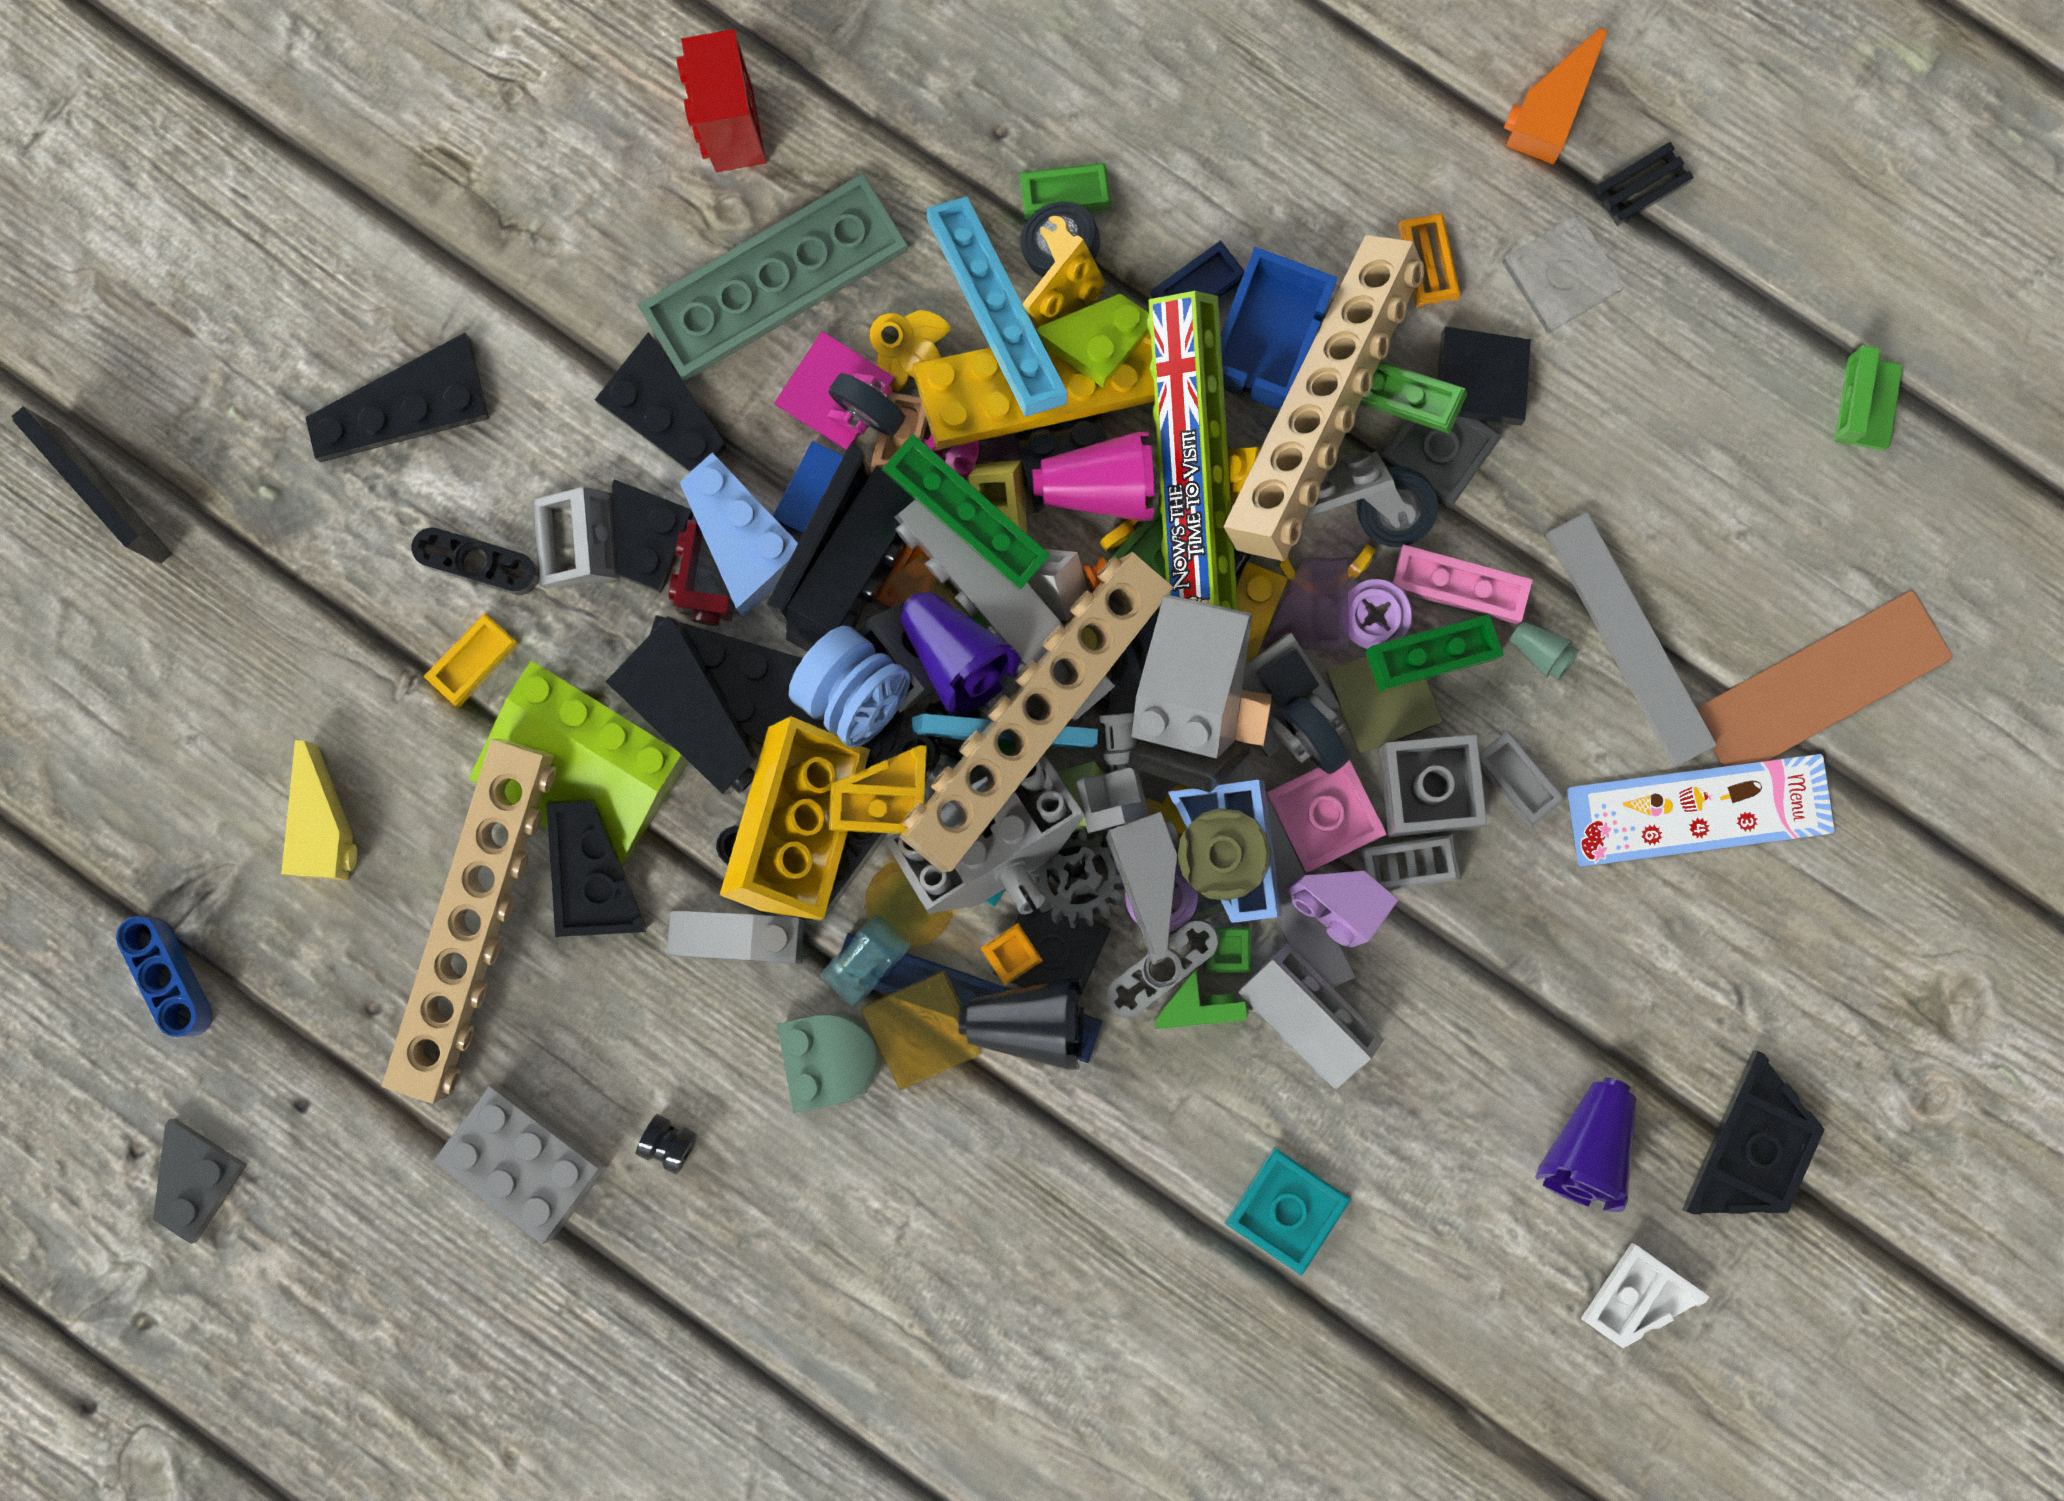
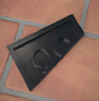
M647 332L594 399L598 405L689 473L711 453L719 458L727 447L649 332Z
M595 800L548 801L546 806L555 937L646 932L647 926Z

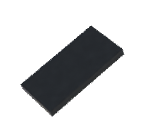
M24 406L11 416L13 418L12 421L124 547L161 564L173 554L62 428Z
M851 444L845 452L767 602L768 607L776 618L786 624L788 604L871 475V469L865 452Z

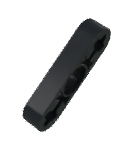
M434 527L422 529L412 540L411 551L413 557L424 567L433 571L514 595H524L531 592L539 581L537 565L525 554ZM436 538H438V544L446 550L454 552L453 560L448 556L438 553L434 554L432 559L429 560L430 554L424 551V547L426 544L433 545ZM473 550H482L487 556V563L484 569L477 573L467 572L464 566L466 555ZM498 563L510 569H517L519 563H522V569L527 572V577L525 579L518 578L514 585L513 579L507 574L496 571Z

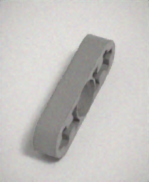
M1201 919L1192 920L1168 938L1167 957L1171 958L1175 963L1176 972L1174 977L1168 981L1155 979L1150 971L1152 960L1150 955L1147 954L1109 986L1106 1000L1111 1011L1120 1017H1134L1156 1001L1216 952L1219 945V934L1216 928L1210 922ZM1194 929L1197 933L1205 930L1210 936L1205 942L1209 949L1203 952L1200 948H1196L1186 955L1185 958L1192 962L1186 968L1181 956L1171 949L1169 945L1175 941L1178 949H1181L1191 940L1188 934L1189 930ZM1140 969L1146 983L1156 989L1157 992L1150 995L1146 987L1136 995L1135 1001L1138 1004L1136 1007L1133 1008L1129 1003L1121 1006L1117 1001L1121 995L1118 987L1123 985L1126 989H1130L1141 979L1135 976L1134 973Z

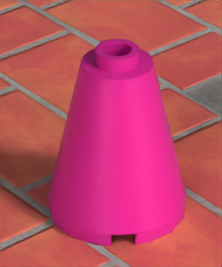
M1137 431L1042 459L1041 469H1032L1034 497L1042 496L1043 505L1139 521L1153 520L1154 508L1145 509V506H1148V497L1154 496L1151 445H1142L1146 443L1149 433L1147 431Z

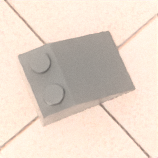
M1168 594L1163 596L1136 695L1132 738L1216 759L1235 742L1252 613Z

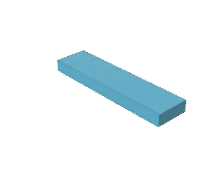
M921 714L912 717L911 733L928 737L967 740L976 730L982 733L992 720ZM1065 726L1049 747L1081 750L1094 747V745H1097L1098 729ZM1002 731L998 737V743L1015 744L1014 738L1008 732Z

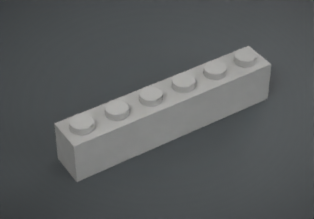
M914 500L895 516V519L900 523L895 528L897 533L911 549L919 546L929 557L925 565L940 583L943 584L948 580L958 591L959 594L954 599L970 618L977 614L987 625L989 631L1007 642L1018 652L1020 663L1016 673L1019 674L1031 660L1037 663L1047 651L1042 646L1047 637L1057 626L1065 627L1031 586L1026 583L1021 590L1015 588L918 501ZM1056 662L1053 670L1054 677L1059 683L1067 685L1070 679L1069 669L1065 664ZM1106 675L1070 721L1075 722L1115 687Z

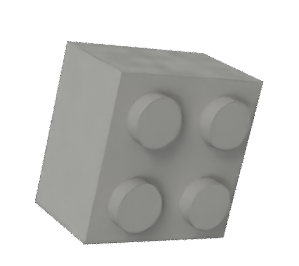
M1477 734L1387 742L1379 748L1388 837L1473 830L1487 825Z

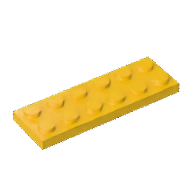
M1148 333L1103 388L1046 349L1068 393L1067 404L1026 417L991 348L913 364V375L936 450L1155 402L1154 380L1150 373V362L1152 360L1151 335Z

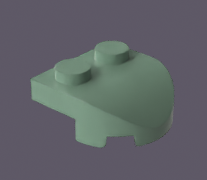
M837 1012L777 1024L793 1113L857 1100L867 1093L866 1090L874 1076L880 1072L881 1049L878 1039L871 1028L864 1027L863 1024L853 1018L852 1014Z

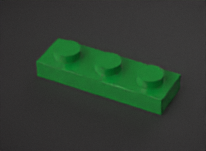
M1490 614L1373 645L1365 650L1379 693L1492 662L1504 656Z

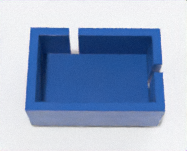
M1254 247L1220 334L1224 390L1240 396L1244 388L1251 390L1250 400L1280 410L1315 339L1338 277Z

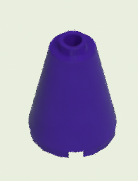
M921 592L916 593L904 603L900 622L943 706L951 715H955V710L957 709L965 715L984 706L1003 690L1004 687L999 681L1008 671L1012 677L1016 673L1020 663L1018 652L1007 642L933 592L925 594Z
M1609 1077L1604 1078L1603 1082H1593L1538 1166L1535 1178L1536 1180L1545 1178L1542 1186L1563 1198L1589 1207L1591 1200L1605 1202L1603 1211L1622 1212L1625 1209L1629 1193L1637 1100L1629 1092L1630 1086Z

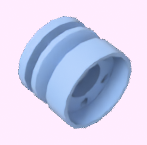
M842 625L824 635L806 653L794 672L789 685L788 696L796 706L813 719H824L826 729L832 734H837L840 741L845 745L857 748L869 742L893 718L909 690L911 677L908 671L901 665L893 664L892 659L888 655L883 653L875 654L873 644L850 626Z

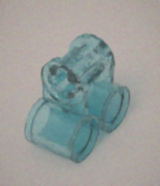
M876 914L856 933L850 945L831 960L821 973L820 978L849 1006L854 1008L872 991L880 981V978L904 956L911 947V944L879 914Z

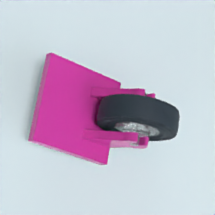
M821 331L774 402L775 406L846 451L849 445L854 443L858 435L864 434L869 426L885 435L894 436L906 418L901 409L888 399L893 391L891 385L895 381V377Z

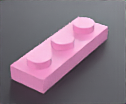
M1404 544L1400 549L1392 583L1405 590L1407 595L1480 615L1490 614L1491 618L1517 625L1522 622L1533 579Z

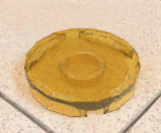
M897 861L887 864L876 873L866 890L864 909L869 925L881 939L896 947L915 949L931 944L946 931L953 916V910L929 914Z

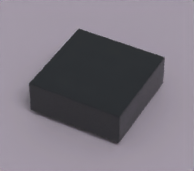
M1293 647L1255 672L1268 693L1272 694L1271 698L1280 710H1284L1294 700L1304 697L1320 686L1298 650Z

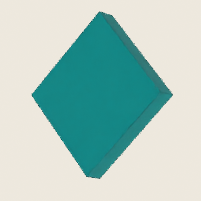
M1274 1147L1226 1219L1225 1224L1302 1276L1352 1199Z

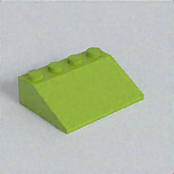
M531 660L507 696L469 780L477 784L491 739H507L553 754L554 758L551 766L556 768V773L550 790L547 793L543 792L538 806V809L542 810L540 824L548 828L546 806L548 801L594 799L623 867L689 762L671 746ZM514 779L508 782L505 789L507 799L513 804L518 803L522 797L521 785Z

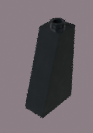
M667 616L605 682L722 794H731L734 790L740 794L753 782L754 769L757 767L759 757L685 628L677 619Z

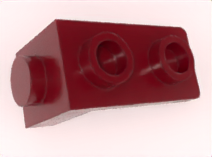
M688 520L686 531H680L677 539L676 556L681 557L679 574H672L670 579L669 600H674L673 606L680 614L693 615V622L709 626H719L720 620L732 621L735 604L729 596L693 591L703 534L697 521Z

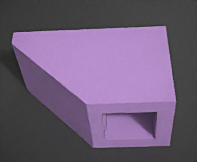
M1365 871L1305 875L1288 883L1283 890L1293 898L1292 903L1300 912L1307 916L1315 917L1327 927V934L1334 941L1350 948L1370 941L1398 902L1395 896Z

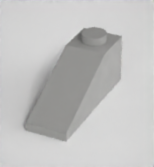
M1161 812L1111 829L1106 836L1153 965L1162 962L1167 957L1177 861L1175 848L1179 847L1180 842L1172 821L1165 823Z
M670 911L667 955L801 964L805 920L798 917Z

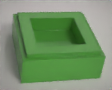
M1215 927L1219 934V945L1216 952L1205 961V973H1251L1250 927ZM1204 930V948L1207 951L1209 948L1205 942L1210 936Z

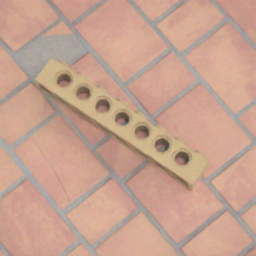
M1365 235L1223 526L1237 551L1285 561L1291 547L1299 541L1302 524L1308 511L1318 501L1320 486L1328 470H1331L1336 463L1338 448L1345 434L1354 425L1357 408L1363 396H1366L1372 387L1373 375L1380 360L1384 359L1388 354L1390 339L1397 324L1401 323L1405 318L1407 303L1414 289L1419 287L1423 280L1424 264L1419 258L1413 241Z
M1132 552L1120 559L1114 556L1104 565L1097 575L1102 582L1092 594L1087 590L1078 598L1070 609V612L1075 616L1065 628L1059 625L1052 631L1042 645L1047 649L1045 654L1037 663L1031 660L1017 675L1015 681L1019 686L1010 698L1003 695L990 709L987 716L992 721L982 733L977 730L974 731L959 749V752L964 755L954 769L947 766L942 770L931 785L935 793L925 805L918 802L904 818L902 824L907 828L900 838L941 872H949L956 867L1162 603L1163 596L1169 594L1174 588L1135 553ZM1111 593L1118 595L1122 599L1124 604L1122 615H1117L1110 609L1108 600ZM1084 627L1091 629L1097 637V645L1094 650L1088 649L1081 640V632ZM1056 662L1065 664L1069 669L1070 679L1067 685L1059 683L1054 677L1053 670ZM1030 696L1037 698L1042 704L1043 713L1039 720H1034L1027 714L1026 701ZM1002 731L1011 734L1015 740V750L1010 756L1003 754L998 747V737ZM975 766L983 769L987 775V786L982 792L975 790L969 781L970 772ZM947 802L954 804L960 814L959 821L953 828L946 826L941 819V809Z
M507 739L490 740L381 1087L431 1104L447 1097V1094L451 1095L454 1092L461 1074V1070L456 1068L460 1053L467 1050L474 1033V1026L469 1025L474 1008H480L487 993L488 983L483 982L488 965L492 966L495 963L500 952L501 940L497 939L501 923L508 921L514 907L515 897L510 894L515 879L522 877L528 863L529 855L524 850L529 835H535L541 822L542 810L538 809L543 792L547 793L550 790L555 778L556 768L551 766L554 758L553 754ZM512 779L516 780L522 788V797L516 804L511 803L505 794L506 785ZM497 823L503 824L508 831V841L503 847L498 846L492 839V829ZM483 866L490 868L495 877L494 885L490 890L483 888L478 880L479 871ZM469 909L474 910L480 916L481 926L477 933L470 931L465 924V915ZM455 953L461 954L466 959L467 971L464 976L457 974L452 968L451 960ZM441 996L448 998L453 1004L454 1011L450 1019L442 1016L438 1010V1001ZM427 1039L434 1041L438 1045L440 1050L438 1061L429 1059L425 1054L424 1045Z

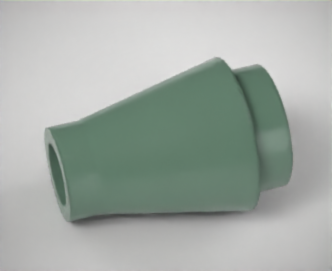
M1525 619L1516 628L1509 642L1520 649L1546 678L1551 675L1560 680L1579 654V650L1571 646L1572 640L1532 625Z

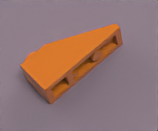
M1599 28L1528 91L1521 106L1513 103L1503 128L1511 131L1505 147L1554 165L1568 137L1608 32L1607 30Z

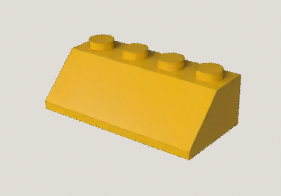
M792 716L769 726L720 896L759 911L816 920L824 919L848 831L829 830L831 784L865 770L870 749L863 746L857 748L848 747L840 741L837 735Z

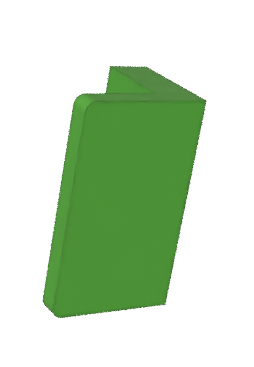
M1862 345L1847 359L1835 442L1877 450H1886L1890 446L1902 366L1900 364L1879 361L1880 348Z

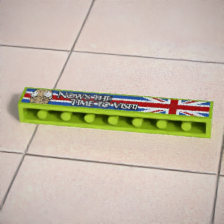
M1191 291L1149 299L1147 327L1151 335L1152 360L1150 362V373L1154 380L1155 395L1153 419L1157 426L1158 442L1155 457L1160 474L1161 490L1158 505L1163 522L1161 551L1165 559L1166 581L1174 587L1168 595L1238 610L1234 545L1223 527L1231 512L1218 296Z

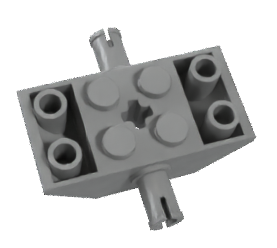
M1043 754L952 871L941 872L904 842L900 838L901 834H893L884 841L929 914L980 905L1005 888L1016 904L1019 913L1028 914L1033 912L1025 898L1026 894L1029 895L1037 909L1045 901V896L1039 891L1029 873L1058 854L1083 819L1084 814L1045 754ZM956 758L944 760L946 765L952 769L959 762ZM940 763L933 770L935 779L943 770ZM987 776L975 784H971V786L975 790L982 792L987 786ZM947 802L941 809V819L946 826L950 828L955 827L960 818L959 810L954 804Z

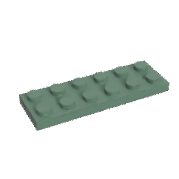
M862 173L639 303L638 307L683 382L904 254L908 251V246Z

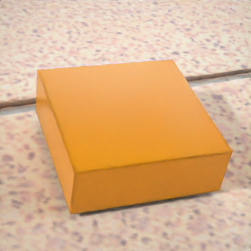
M1018 923L981 947L984 955L1005 986L1043 962Z

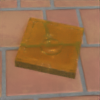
M945 970L871 1002L861 1009L899 1090L975 1058L983 1052L981 1047L968 1044L967 1035L959 1034V1011L962 1005Z

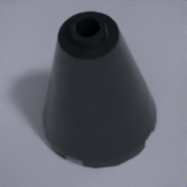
M1067 978L970 998L968 1007H961L959 1011V1034L967 1035V1041L970 1045L1066 1070H1079L1080 1065L1077 1058L1082 1056L1084 1007L1076 1006L1077 994H1083L1082 980L1080 978Z

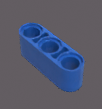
M140 916L127 918L120 924L117 930L116 941L157 1026L162 1033L171 1037H195L203 1034L212 1023L213 1014L211 1006L172 928L167 922L159 918ZM147 926L151 931V941L148 946L143 948L139 942V934ZM166 965L171 972V981L163 988L159 983L158 976L160 970ZM184 1005L191 1012V1021L185 1028L178 1021V1013Z

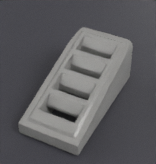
M1454 835L1362 849L1366 873L1386 890L1462 879ZM1433 847H1442L1446 871L1444 873H1437ZM1417 849H1423L1427 870V875L1419 876L1415 854ZM1405 851L1409 878L1401 879L1397 852ZM1387 854L1391 881L1383 882L1378 855Z

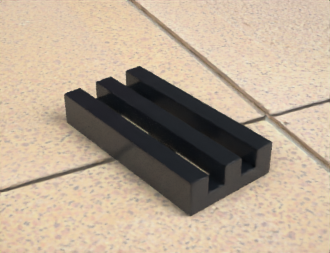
M1671 142L1600 183L1594 189L1595 194L1616 226L1689 184L1694 178L1690 170L1686 172L1682 167L1684 165L1680 156L1676 157L1673 153L1675 148ZM1662 160L1665 161L1666 164L1614 196L1611 197L1608 192L1656 163ZM1673 173L1675 176L1674 180L1624 210L1620 211L1618 209V204L1668 174Z

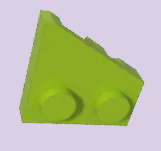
M1120 293L1039 326L1036 332L1046 349L1103 388L1149 333L1147 327L1149 313Z

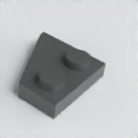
M169 1119L165 1124L153 1220L190 1244L198 1242L247 1164L178 1119Z

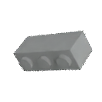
M1288 943L1261 966L1238 991L1246 1000L1248 1007L1255 1014L1262 1016L1278 1032L1280 1039L1287 1046L1294 1048L1310 1064L1312 1071L1320 1079L1327 1081L1335 1090L1372 1059L1384 1041Z

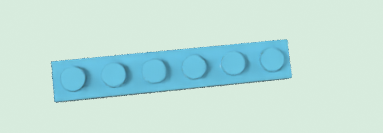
M968 197L928 207L927 221L1024 416H1030L1066 405L1068 393Z

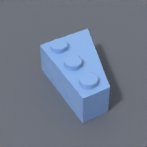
M711 453L679 483L735 607L744 618L775 589L798 543L728 468Z
M1252 780L1168 792L1187 828L1202 813L1219 808L1241 811L1258 822L1267 834L1271 849L1269 870L1261 884L1248 895L1228 901L1221 900L1231 923L1282 916L1264 781Z

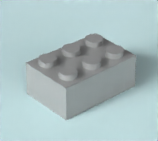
M503 1085L489 1086L433 1160V1162L541 1244L547 1243L557 1236L609 1166Z

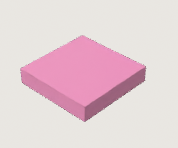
M1350 760L1332 774H1327L1321 768H1317L1266 793L1305 874L1387 835Z

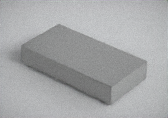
M1509 730L1479 753L1482 773L1528 828L1533 827L1566 800L1564 795Z

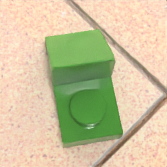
M1193 970L1156 1016L1154 1028L1163 1029L1247 1020L1246 1002L1235 1003L1234 994L1207 996L1208 1005L1200 1006L1196 970Z

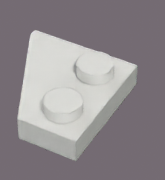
M1631 1243L1581 1317V1320L1621 1348H1625L1643 1338L1646 1332L1652 1329H1659L1674 1321L1673 1317L1691 1307L1703 1305L1710 1296L1639 1246Z

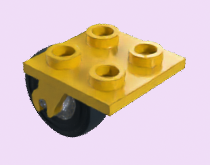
M1055 202L1040 208L1028 219L1022 230L1021 249L1023 256L1030 268L1036 274L1043 277L1022 303L1036 329L1039 326L1092 305L1099 298L1102 288L1106 284L1094 261L1100 247L1098 227L1087 210L1072 202Z

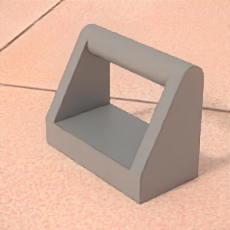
M580 487L533 500L540 587L553 588L602 583L620 579L617 574L612 493ZM571 508L576 569L557 573L552 510Z

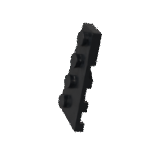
M463 333L305 418L314 457L321 463L489 419L470 337Z

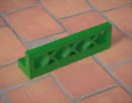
M913 433L881 469L1018 590L1024 587L1049 558L1050 554Z

